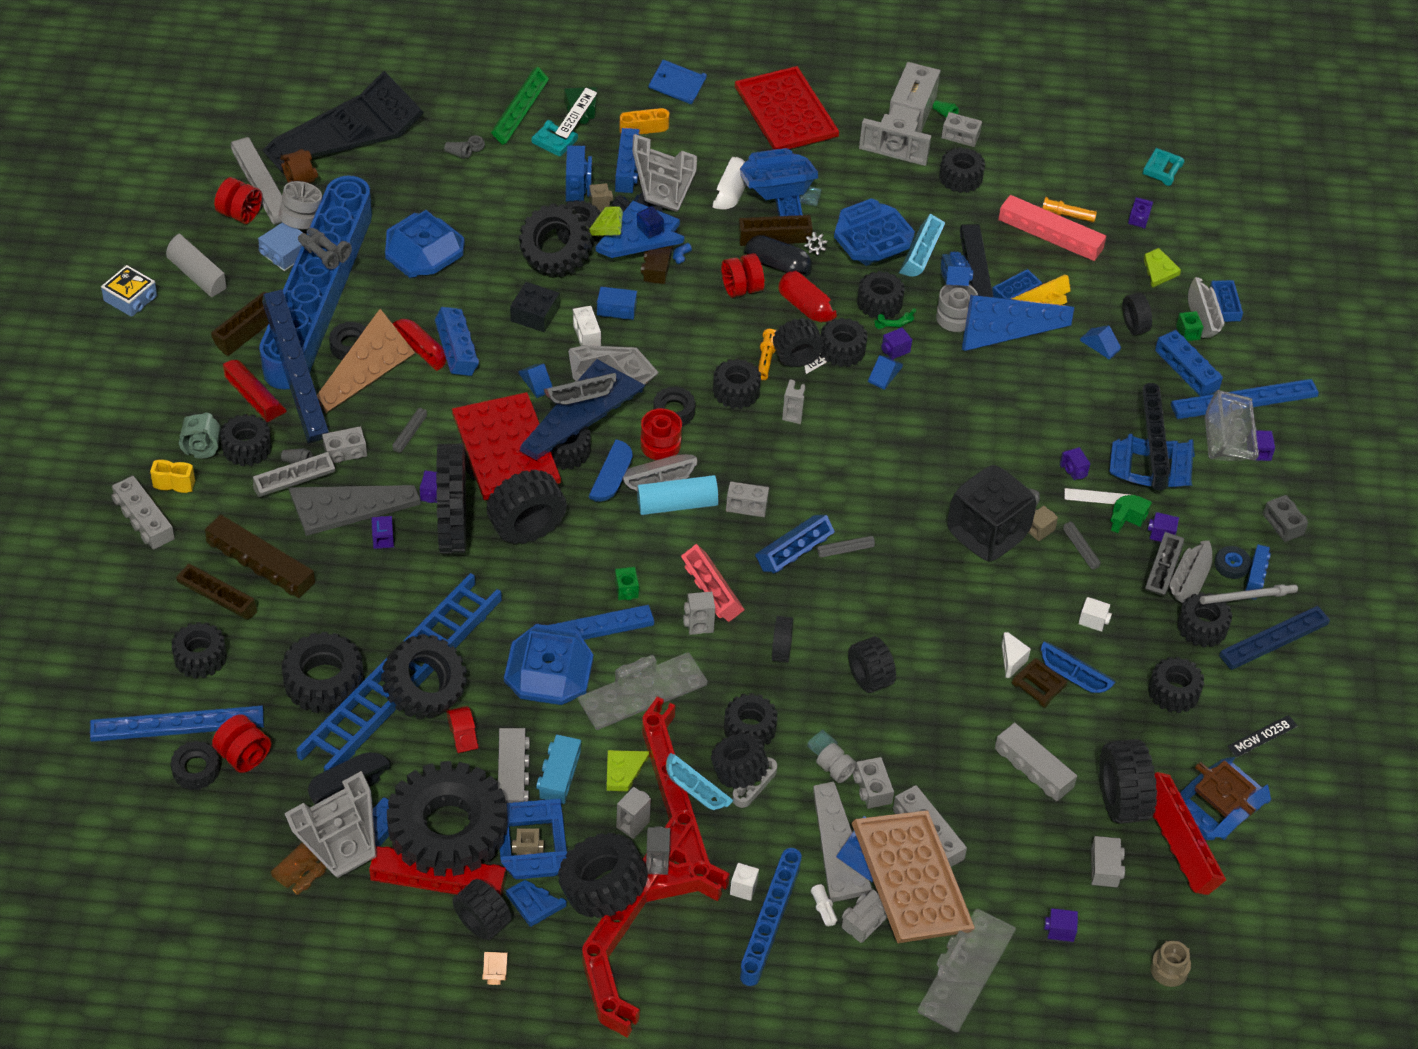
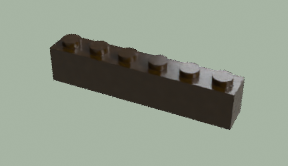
M221 514L204 529L206 542L211 547H216L226 556L237 560L242 566L252 569L258 576H263L273 585L283 588L289 595H294L300 599L315 584L314 571Z

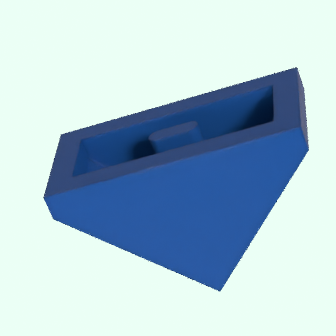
M1109 325L1092 328L1080 338L1081 342L1109 360L1121 350V346Z
M879 355L868 382L885 390L901 370L903 364L889 357Z
M535 364L519 371V375L536 398L546 395L544 392L545 388L553 387L545 364Z

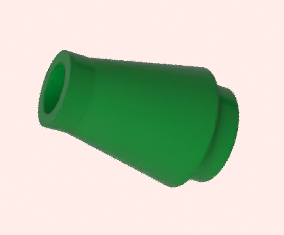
M936 100L932 106L933 110L947 118L949 112L954 114L959 112V108L954 103Z

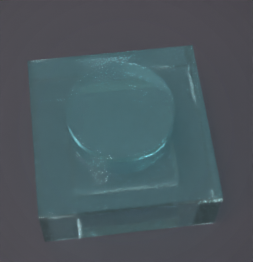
M809 187L804 195L800 196V203L817 206L821 196V189Z
M821 730L808 741V747L819 755L829 744L836 743L838 745V742L824 730Z

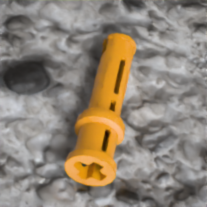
M1045 197L1043 209L1059 216L1066 215L1094 223L1096 218V211L1064 204L1061 200L1057 202Z
M766 329L763 332L764 339L760 344L762 352L758 366L759 372H761V380L768 379L772 355L776 352L773 345V336H775L774 333L776 332L774 329Z

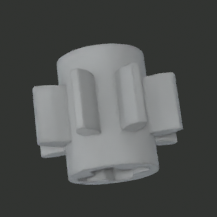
M813 232V238L810 236L806 237L809 242L805 246H809V253L816 251V254L819 255V249L826 250L824 243H827L828 240H823L824 234L817 236L816 232ZM818 239L820 246L814 247L813 241Z

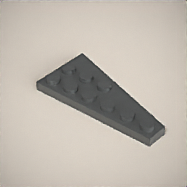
M414 485L289 488V494L306 536L421 505Z

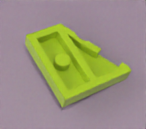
M605 207L590 227L591 235H620L623 215L621 208Z
M1159 248L1144 255V263L1147 266L1148 276L1150 275L1152 287L1180 275L1181 269Z
M608 750L607 791H629L633 780L641 772L644 762H647L649 759V751Z

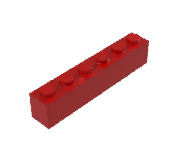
M1156 772L1157 805L1155 806L1156 810L1153 817L1159 823L1161 833L1168 840L1171 852L1178 859L1180 869L1188 878L1190 888L1195 893L1209 895L1224 883L1226 878L1173 779L1169 774Z
M376 846V857L372 859L369 868L372 881L456 895L472 880L479 879L494 888L502 897L506 882V868L495 864H481L480 868L472 872L466 865L463 866L464 874L453 876L451 868L446 869L445 876H434V869L430 867L426 874L416 870V862L411 866L406 864L402 860V853L397 855L391 847Z

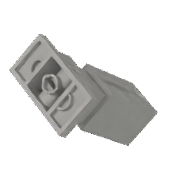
M907 62L891 98L889 115L884 114L881 122L864 118L859 149L926 166L931 135L921 132L937 97L941 70Z

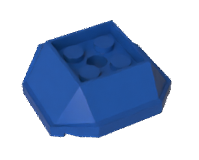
M783 148L752 153L749 156V160L741 166L740 176L749 188H753L765 200L804 195L814 179H818V171L808 158L799 154H793L791 150Z
M871 198L841 210L834 238L852 260H858L868 266L909 249L915 231L895 208L880 204L879 201Z
M425 210L419 214L413 213L387 229L385 258L409 278L417 277V275L435 274L463 256L465 239L443 220L436 218Z
M535 624L512 642L504 682L508 687L510 686L520 699L563 705L577 697L586 695L594 655L577 630Z

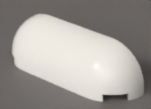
M739 157L731 158L717 187L719 194L713 202V208L729 209L738 203L747 185L740 176V168L745 163L743 159Z

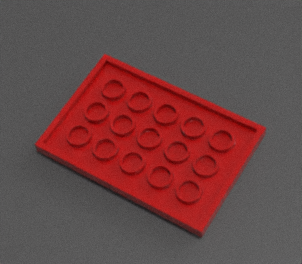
M798 66L735 81L736 90L773 150L791 149L839 137L838 128Z
M527 392L452 408V415L483 500H488L490 494L494 493V489L497 485L500 486L502 481L508 480L512 475H518L526 470L529 472L531 470L547 472L553 476L557 484L561 483V478L551 452L535 460L519 451L522 443L539 425Z

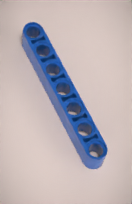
M788 848L781 855L743 957L740 980L747 986L756 985L761 978L799 874L801 853L795 848ZM747 970H752L754 973H748Z

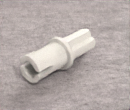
M822 884L812 887L811 893L817 904L816 910L821 913L825 925H835L837 917L832 908L833 902L828 898L825 887Z

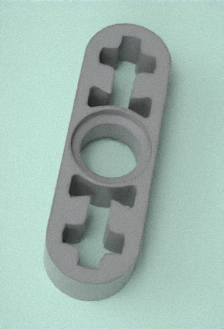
M767 757L771 769L766 770L767 773L765 776H762L760 785H748L746 788L739 787L734 789L732 800L737 807L744 808L749 806L775 777L777 763L774 759ZM746 789H747L746 798H745V797H742L741 799L738 798L739 796H743V795L745 794V792H746Z

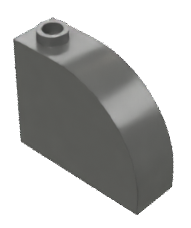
M1167 532L1164 533L1145 590L1165 597L1183 549L1184 538Z

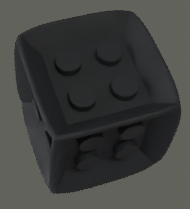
M996 465L988 466L962 484L953 495L948 513V529L957 540L978 557L988 562L994 561L1015 547L1030 531L1036 511V498L1024 484L1006 470Z

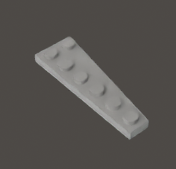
M829 782L813 786L816 815L818 817L821 849L823 851L828 897L832 902L860 897L863 893L867 895L872 890L869 880L836 857L852 831L835 783Z

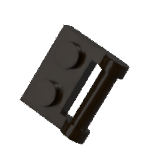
M1035 658L1014 677L1011 684L1016 688L1020 687L1039 701V705L1046 708L1051 700L1067 686L1068 681ZM1027 678L1045 691L1046 694L1043 695L1024 680Z

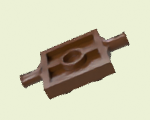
M1224 760L1212 769H1209L1202 762L1196 765L1195 769L1202 773L1204 778L1195 786V791L1224 817L1240 808L1250 816L1254 814L1256 808L1249 804L1247 800L1256 792V787Z

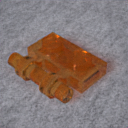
M301 843L271 871V875L286 888L295 883L296 885L292 890L298 895L302 890H307L316 877H321L327 867L321 861L316 863L319 859L305 844ZM307 870L310 871L306 876H302Z

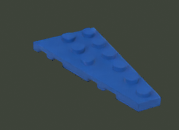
M970 295L962 350L966 351L1070 326L1072 324L1074 307Z

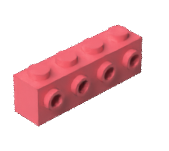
M696 544L681 556L686 563L685 569L691 576L694 575L696 578L694 580L695 584L701 590L703 589L704 592L713 593L715 613L720 619L723 617L730 622L745 610L708 554Z

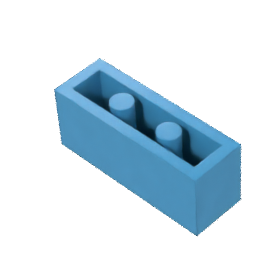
M556 735L554 742H550L548 748V755L550 756L548 760H544L542 767L544 774L543 777L539 776L537 782V789L540 790V799H561V803L565 804L581 753L580 739Z

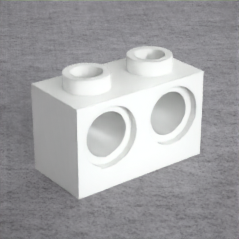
M586 306L573 309V326L580 345L601 346V331L592 307Z

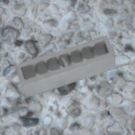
M181 234L176 235L171 240L166 251L167 258L210 297L226 289L224 272Z
M326 452L253 476V488L257 496L261 497L334 473L335 467L329 453Z

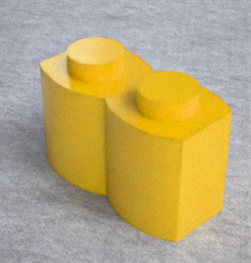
M155 460L152 464L150 473L154 488L159 490L173 489L181 493L192 492L195 476L191 464L185 462L172 463L167 460Z

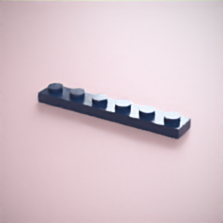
M1316 606L1222 650L1219 656L1233 670L1327 626L1330 619Z

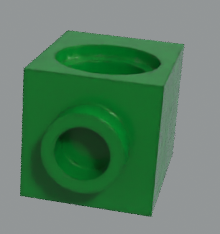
M1197 311L1179 313L1176 324L1179 334L1186 341L1200 340L1204 327Z
M635 567L615 569V585L618 600L639 598V584Z

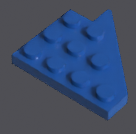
M632 201L623 212L621 234L605 235L597 244L596 252L614 258L681 244L684 242V236L674 232L680 225V219Z

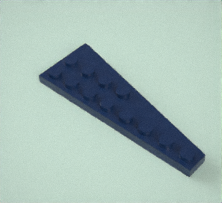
M596 359L578 381L616 373V382H614L610 392L604 396L575 403L557 404L522 443L519 451L535 460L550 452L557 444L564 443L571 435L578 434L585 426L589 427L606 416L607 412L613 408L617 409L621 406V403L631 400L638 392L642 393L645 384Z

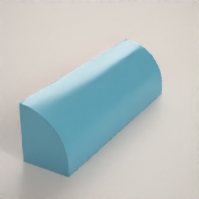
M929 214L919 228L899 271L900 274L912 277L923 272L945 222Z
M715 475L638 485L637 501L640 514L645 515L718 505V488Z

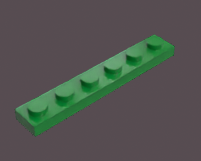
M539 67L532 70L491 131V134L502 145L507 143L549 80Z

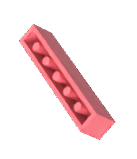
M1010 195L1000 208L998 220L1092 261H1095L1104 249L1106 235Z

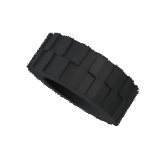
M1140 292L1124 296L1122 312L1130 333L1137 335L1149 332L1152 328V312L1146 296Z
M345 322L335 326L329 336L330 350L333 356L343 360L352 346H344L341 344V341L349 337L359 338L366 326L356 322Z
M677 386L663 388L654 397L653 410L665 409L667 403L677 402L684 406L682 411L675 412L681 418L682 427L693 420L696 401L691 392L685 390V388Z
M776 617L772 661L789 663L793 635V617Z
M187 742L185 745L179 746L171 757L170 764L173 778L183 788L200 790L201 788L208 787L211 783L213 784L219 776L220 763L217 751L210 744H206V742ZM192 758H202L206 762V767L201 772L189 773L185 770V763Z

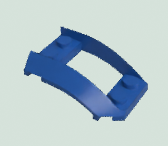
M1129 434L1128 438L1122 441L1120 439L1114 441L1112 444L1110 474L1130 482L1151 486L1149 476L1131 473L1132 453L1148 456L1146 440ZM1193 439L1187 443L1166 441L1168 459H1172L1168 487L1193 486L1191 481L1193 457H1195Z
M1235 757L1222 759L1209 767V769L1215 768L1225 760L1256 787V792L1248 798L1247 802L1256 808V811L1262 805L1268 804L1271 801L1268 784L1263 788L1257 784L1256 781L1251 779L1233 763ZM1201 773L1180 794L1204 839L1214 840L1215 837H1221L1225 840L1250 815L1240 808L1231 812L1220 824L1217 823L1190 799L1197 793L1195 786L1204 778V775Z
M561 799L507 803V834L504 835V843L500 848V858L503 866L515 879L556 876L559 868H561V862L563 859H566L567 854ZM551 823L554 852L511 856L510 826Z

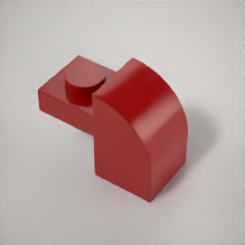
M469 706L446 710L456 752L460 753L478 749L474 730L475 725Z

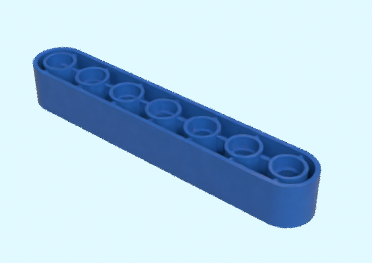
M355 176L338 177L328 184L310 225V228L324 233L335 245L342 241L350 243L352 246L350 256L344 263L339 261L337 268L328 269L314 252L309 253L307 249L301 246L283 289L309 373L372 219L369 185L363 179ZM321 246L323 250H325L326 252L328 251L326 248ZM268 324L260 343L264 380L274 388L290 389L270 325Z

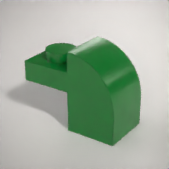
M1125 495L1117 499L1111 522H1113L1111 531L1119 533L1126 521L1141 527L1149 515L1152 502L1136 495Z

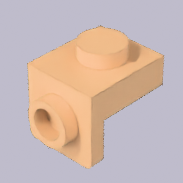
M484 952L482 979L487 980V984L501 985V981H506L508 953Z

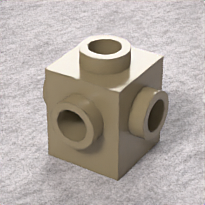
M517 828V840L512 842V853L526 855L544 852V840H539V829Z

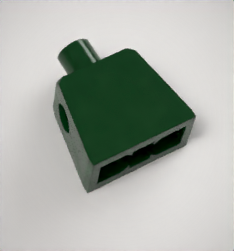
M587 87L588 89L597 92V87ZM564 88V104L568 113L585 88ZM597 94L579 119L581 124H586L589 119L595 118Z

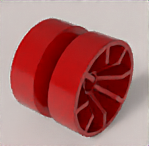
M229 177L223 181L216 193L215 210L241 223L248 224L259 212L262 203V192L257 187Z
M755 253L743 255L740 257V260L734 257L722 261V279L725 289L731 298L745 295L746 291L748 293H755L764 289L763 268Z
M659 408L651 410L643 416L640 446L642 452L647 457L653 460H660L679 453L681 449L682 421L678 414L669 409Z
M240 714L231 717L219 727L213 737L212 746L236 771L244 773L252 770L264 760L270 750L271 740L247 716Z

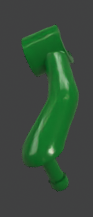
M913 308L910 313L906 312L898 320H885V316L879 314L878 320H874L877 329H883L885 326L902 327L914 320L913 314L916 312V309Z

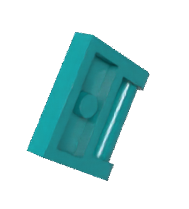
M547 120L544 126L532 137V143L561 157L567 151V146H572L577 141L578 134L571 132L565 140L550 132L556 133L559 126L555 125L553 121Z
M1156 148L1144 167L1143 174L1161 180L1165 185L1170 186L1178 169L1183 166L1184 159ZM1171 162L1173 166L1167 174L1164 170L1168 163Z

